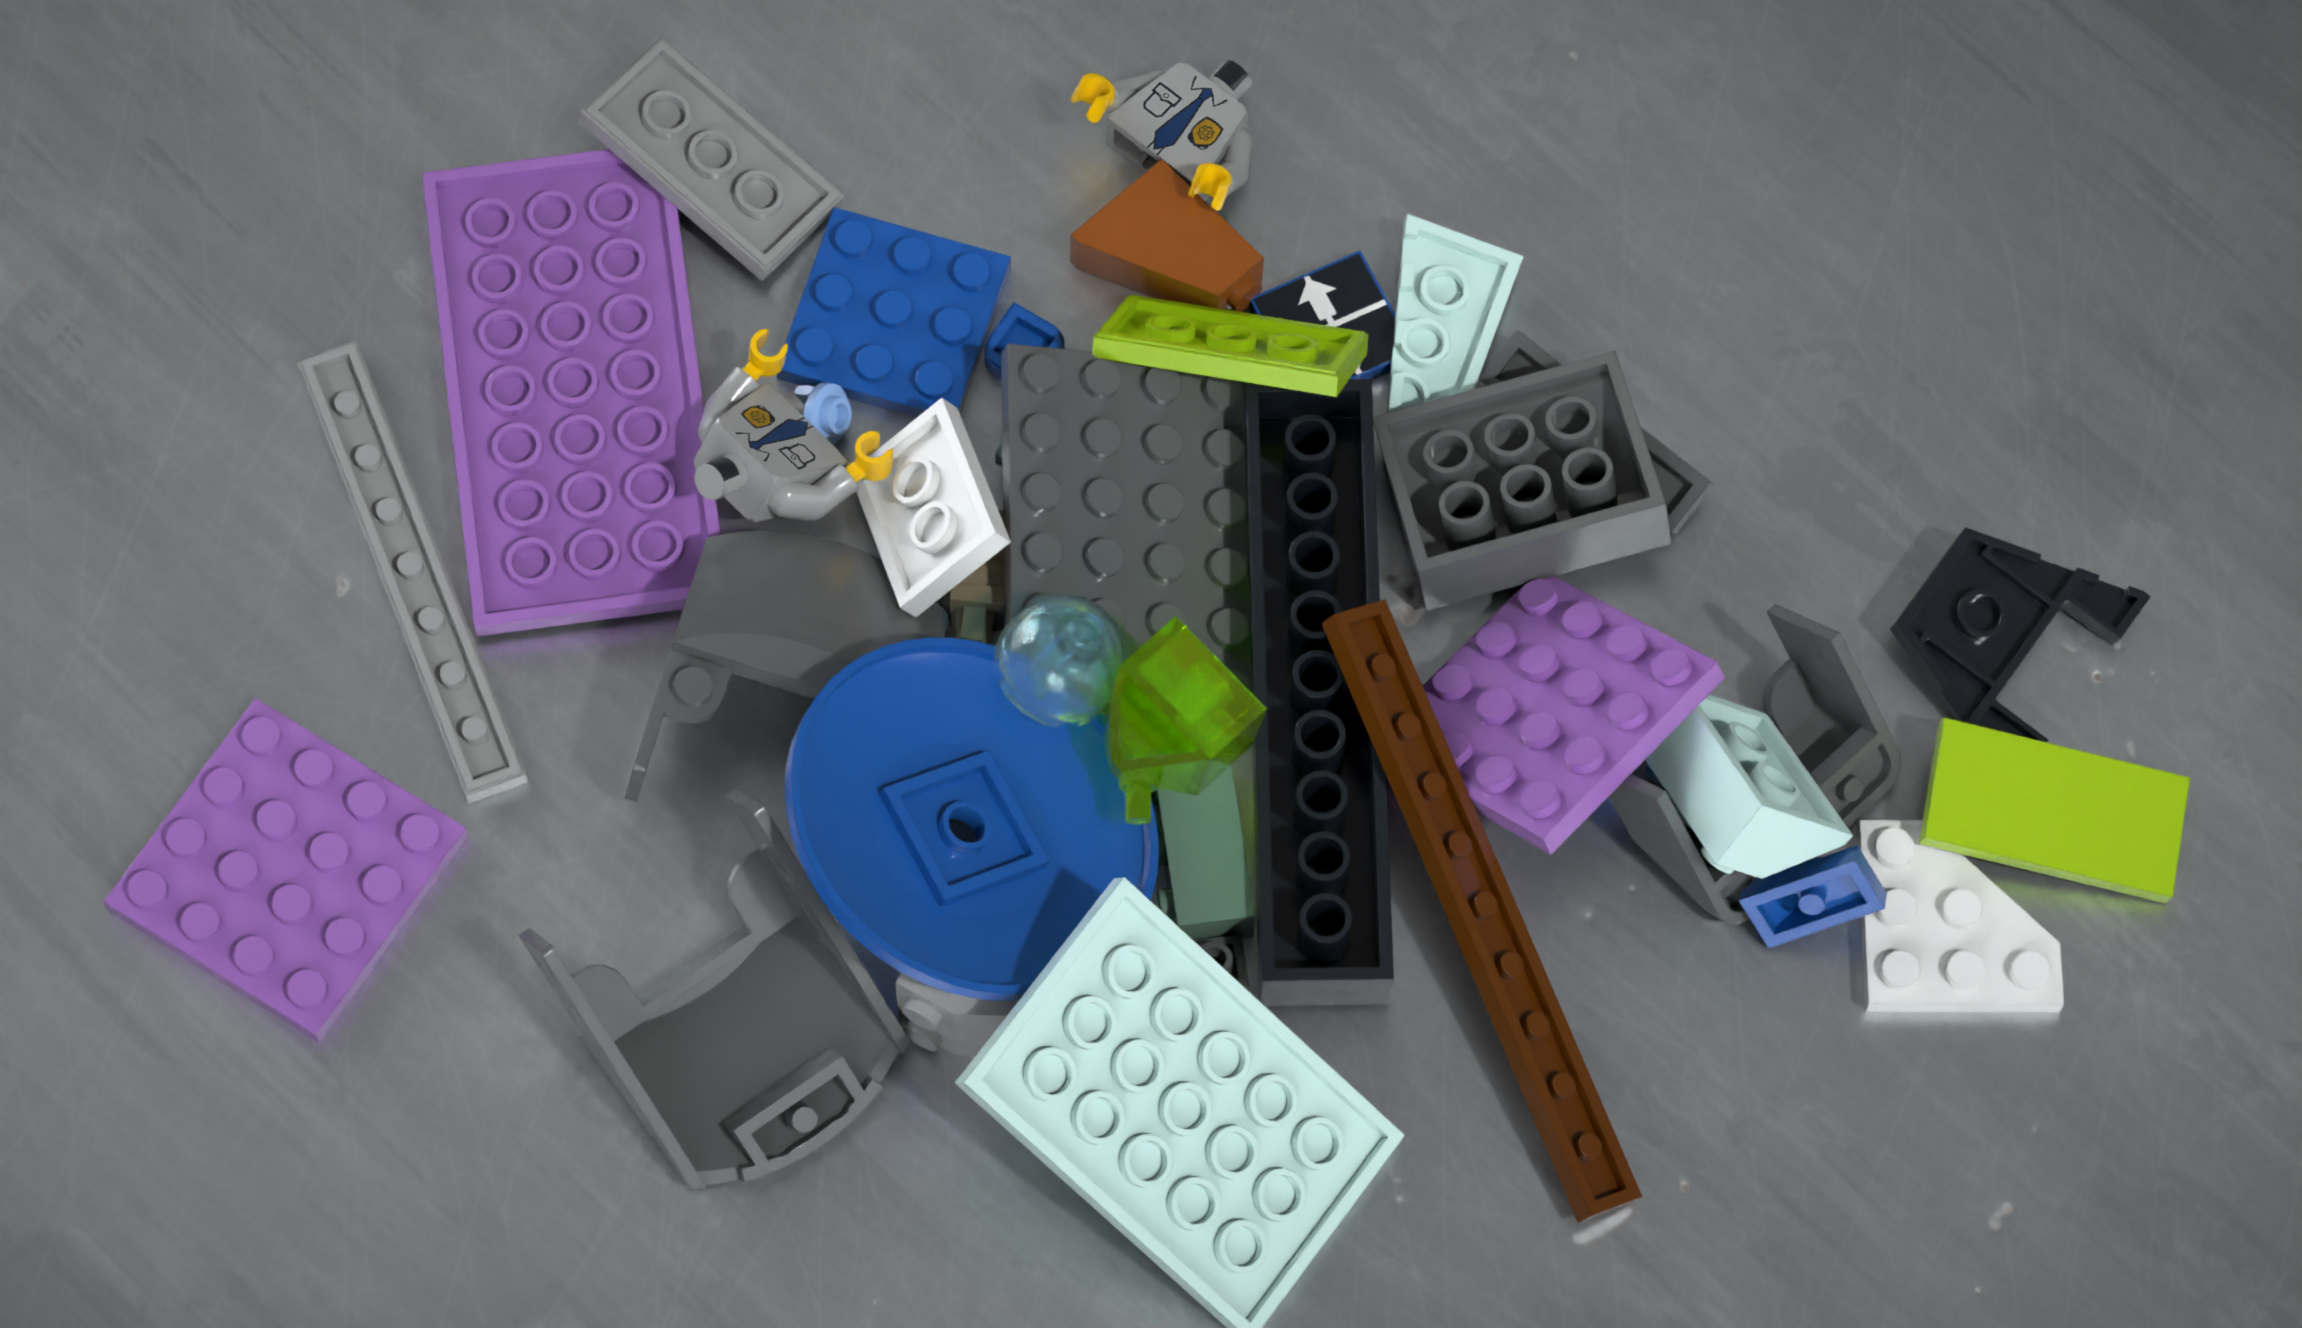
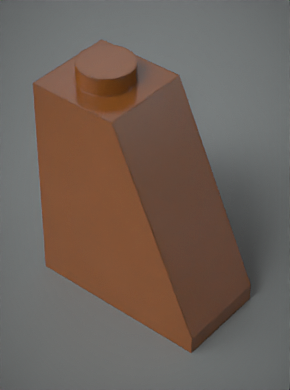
M1162 159L1070 234V262L1078 270L1151 298L1238 312L1250 306V300L1260 294L1262 290L1264 257L1211 208L1199 194L1194 195V198L1188 196L1190 186Z

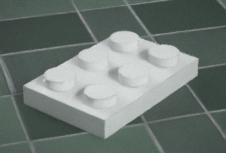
M940 398L869 456L877 458L882 456L887 450L893 449V466L890 474L885 479L869 481L862 478L856 483L859 487L856 491L899 607L914 617L919 616L1011 543L958 408L943 398Z

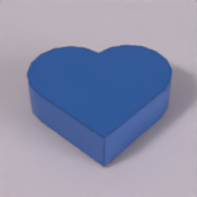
M1013 302L987 338L984 345V364L991 375L1001 380V352L1007 344L1065 349V340L1061 331L1056 326Z

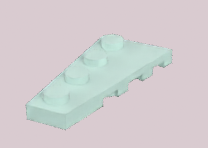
M1406 215L1403 227L1386 413L1475 389L1524 256L1413 215Z

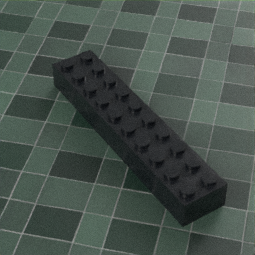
M1349 379L1337 397L1245 382L1244 419L1259 1001L1264 1006L1390 1004L1394 969L1387 778L1322 627V623L1334 614L1380 601L1372 379Z

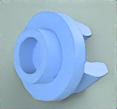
M820 383L816 387L811 385L797 387L794 394L805 405L802 415L830 443L836 444L848 429L852 417L851 406L845 391L839 385L833 383Z

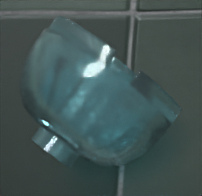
M1056 594L1036 599L1009 621L1001 631L994 648V663L999 658L1000 669L1004 675L999 683L1005 696L1023 714L1047 726L1058 727L1063 721L1070 723L1080 721L1078 726L1090 723L1115 699L1128 669L1126 641L1118 623L1102 606L1085 597Z

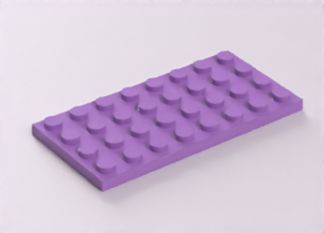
M610 149L423 172V187L476 637L682 610L706 538L721 534L716 500H708L703 497L697 490L694 478L696 469L693 459L702 445L697 431L704 406L677 207Z

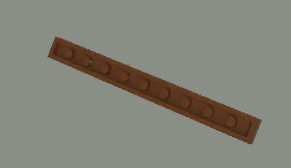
M1380 600L1332 615L1322 623V627L1577 1222H1583L1638 1200L1642 1197V1194L1474 804L1468 796V790L1386 600Z

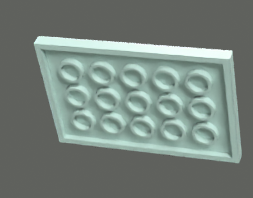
M1125 877L1112 880L955 1082L957 1086L1227 1328H1262L1405 1136Z

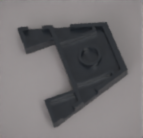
M1965 527L1891 626L1890 631L1957 721L2048 742L2049 739L1996 700L2000 691L2060 608L2114 646L2125 634L2151 596L2143 590L2131 586L2123 589L2100 581V575L2081 568L2073 571L2040 559L2041 554Z

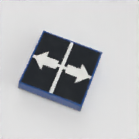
M1360 250L1258 294L1250 300L1248 308L1252 314L1363 331L1365 334H1369L1367 355L1350 379L1373 380L1390 372L1396 314Z

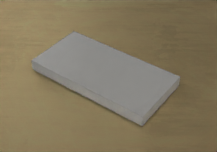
M662 36L580 111L577 122L761 281L831 216L833 207L839 208L845 198L843 192Z

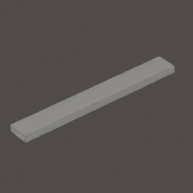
M357 340L298 360L297 363L467 803L471 804L528 783L523 763Z

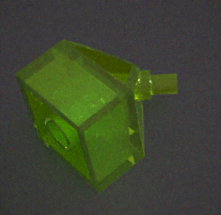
M1176 616L1119 666L1106 707L1103 730L1105 753L1110 771L1119 778V789L1125 792L1124 821L1128 824L1144 825L1151 822V792L1156 791L1158 787L1195 796L1199 795L1253 745L1267 710Z

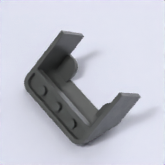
M1774 604L1767 611V614L1790 659L1777 669L1767 682L1763 695L1765 713L1770 717L1835 811L1849 828L1895 784L1901 768L1900 751L1841 633ZM1630 774L1609 798L1634 842L1709 914L1730 924H1739L1750 919L1739 902V896L1757 877L1736 870L1731 874L1724 873L1711 865L1702 855L1701 849L1703 844L1694 831L1682 822L1674 807L1675 803L1665 788L1660 785L1655 786Z

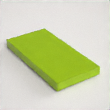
M1130 294L1093 336L1092 354L1099 359L1337 397L1366 357L1369 334H1365L1363 331Z
M1943 718L1937 728L1919 844L2166 904L2173 898L2190 777Z

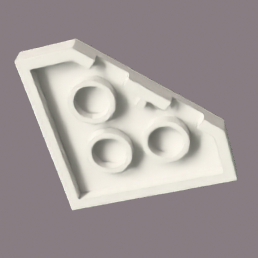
M1922 820L1859 821L1857 845L1887 892L1885 909L1861 917L1866 1012L2061 1011L2064 1005L2060 942L1965 856L1919 844Z

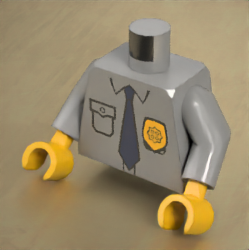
M1225 60L1209 78L1187 62H1178L1167 71L1159 69L1116 81H1109L1099 74L1089 73L1081 78L1070 97L1073 103L1083 101L1091 105L1086 113V118L1092 123L1100 121L1104 113H1111L1107 117V146L1142 173L1148 171L1162 159L1190 186L1188 196L1194 198V195L1199 194L1205 201L1209 196L1213 197L1211 208L1217 211L1222 209L1226 196L1240 188L1248 180L1253 139L1247 131L1249 112L1238 100L1252 86V80L1249 74L1234 61Z
M761 329L751 339L748 363L743 369L735 367L706 402L697 431L702 445L693 459L696 469L694 475L695 485L700 494L706 499L717 500L725 497L746 519L754 522L777 517L815 521L822 518L859 489L856 483L862 478L869 481L885 479L890 474L893 466V449L887 450L882 456L877 458L868 457L879 448L880 433L877 431L866 432L857 439L855 443L856 460L849 464L850 461L769 382L760 386L756 381L761 376H775L782 370L788 348L786 343L777 355L771 357L762 355L759 350L762 349L768 340L770 330Z

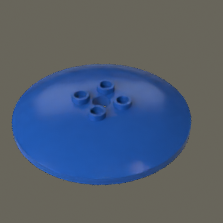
M921 638L886 645L861 656L831 678L811 702L799 722L791 742L785 775L786 812L790 833L798 857L811 884L838 922L865 948L899 972L923 984L956 995L993 1001L1020 1000L1114 878L1125 877L1151 901L1158 873L1159 841L1152 800L1141 771L1126 744L1105 716L1068 682L1032 660L1001 647L957 638ZM949 819L966 822L974 831L976 841L969 843L958 839L950 829Z

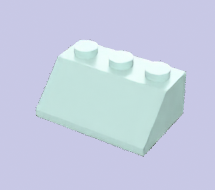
M1709 694L1645 759L1648 763L1646 766L1648 775L1658 785L1665 788L1675 803L1674 807L1682 822L1694 831L1703 844L1701 852L1704 858L1724 873L1731 874L1736 870L1763 879L1844 846L1853 836L1766 713Z

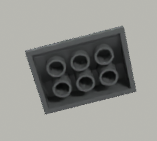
M1616 351L1373 417L1376 436L1426 611L1523 585L1534 579H1545L1671 544L1666 502Z

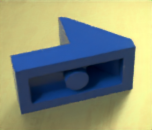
M1856 845L1821 858L1818 856L1763 879L1757 877L1740 893L1739 902L1768 948L1883 910L1885 909L1887 892L1860 848Z

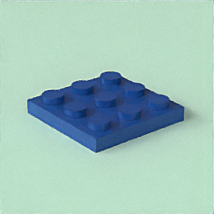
M833 207L785 344H788L785 364L782 370L776 374L777 379L801 386L811 385L816 387L820 383L837 384L845 391L847 398L914 418H917L940 398H943L957 407L961 415L1011 269V256Z

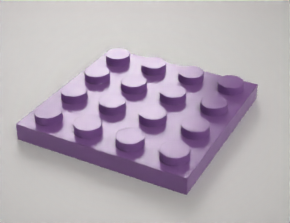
M1552 576L1545 579H1534L1524 584L1423 685V688L1468 790V796L1471 798L1477 813L1552 855L1725 677L1718 662L1571 584Z
M254 698L103 902L106 909L320 1043L469 835L467 828L257 698Z

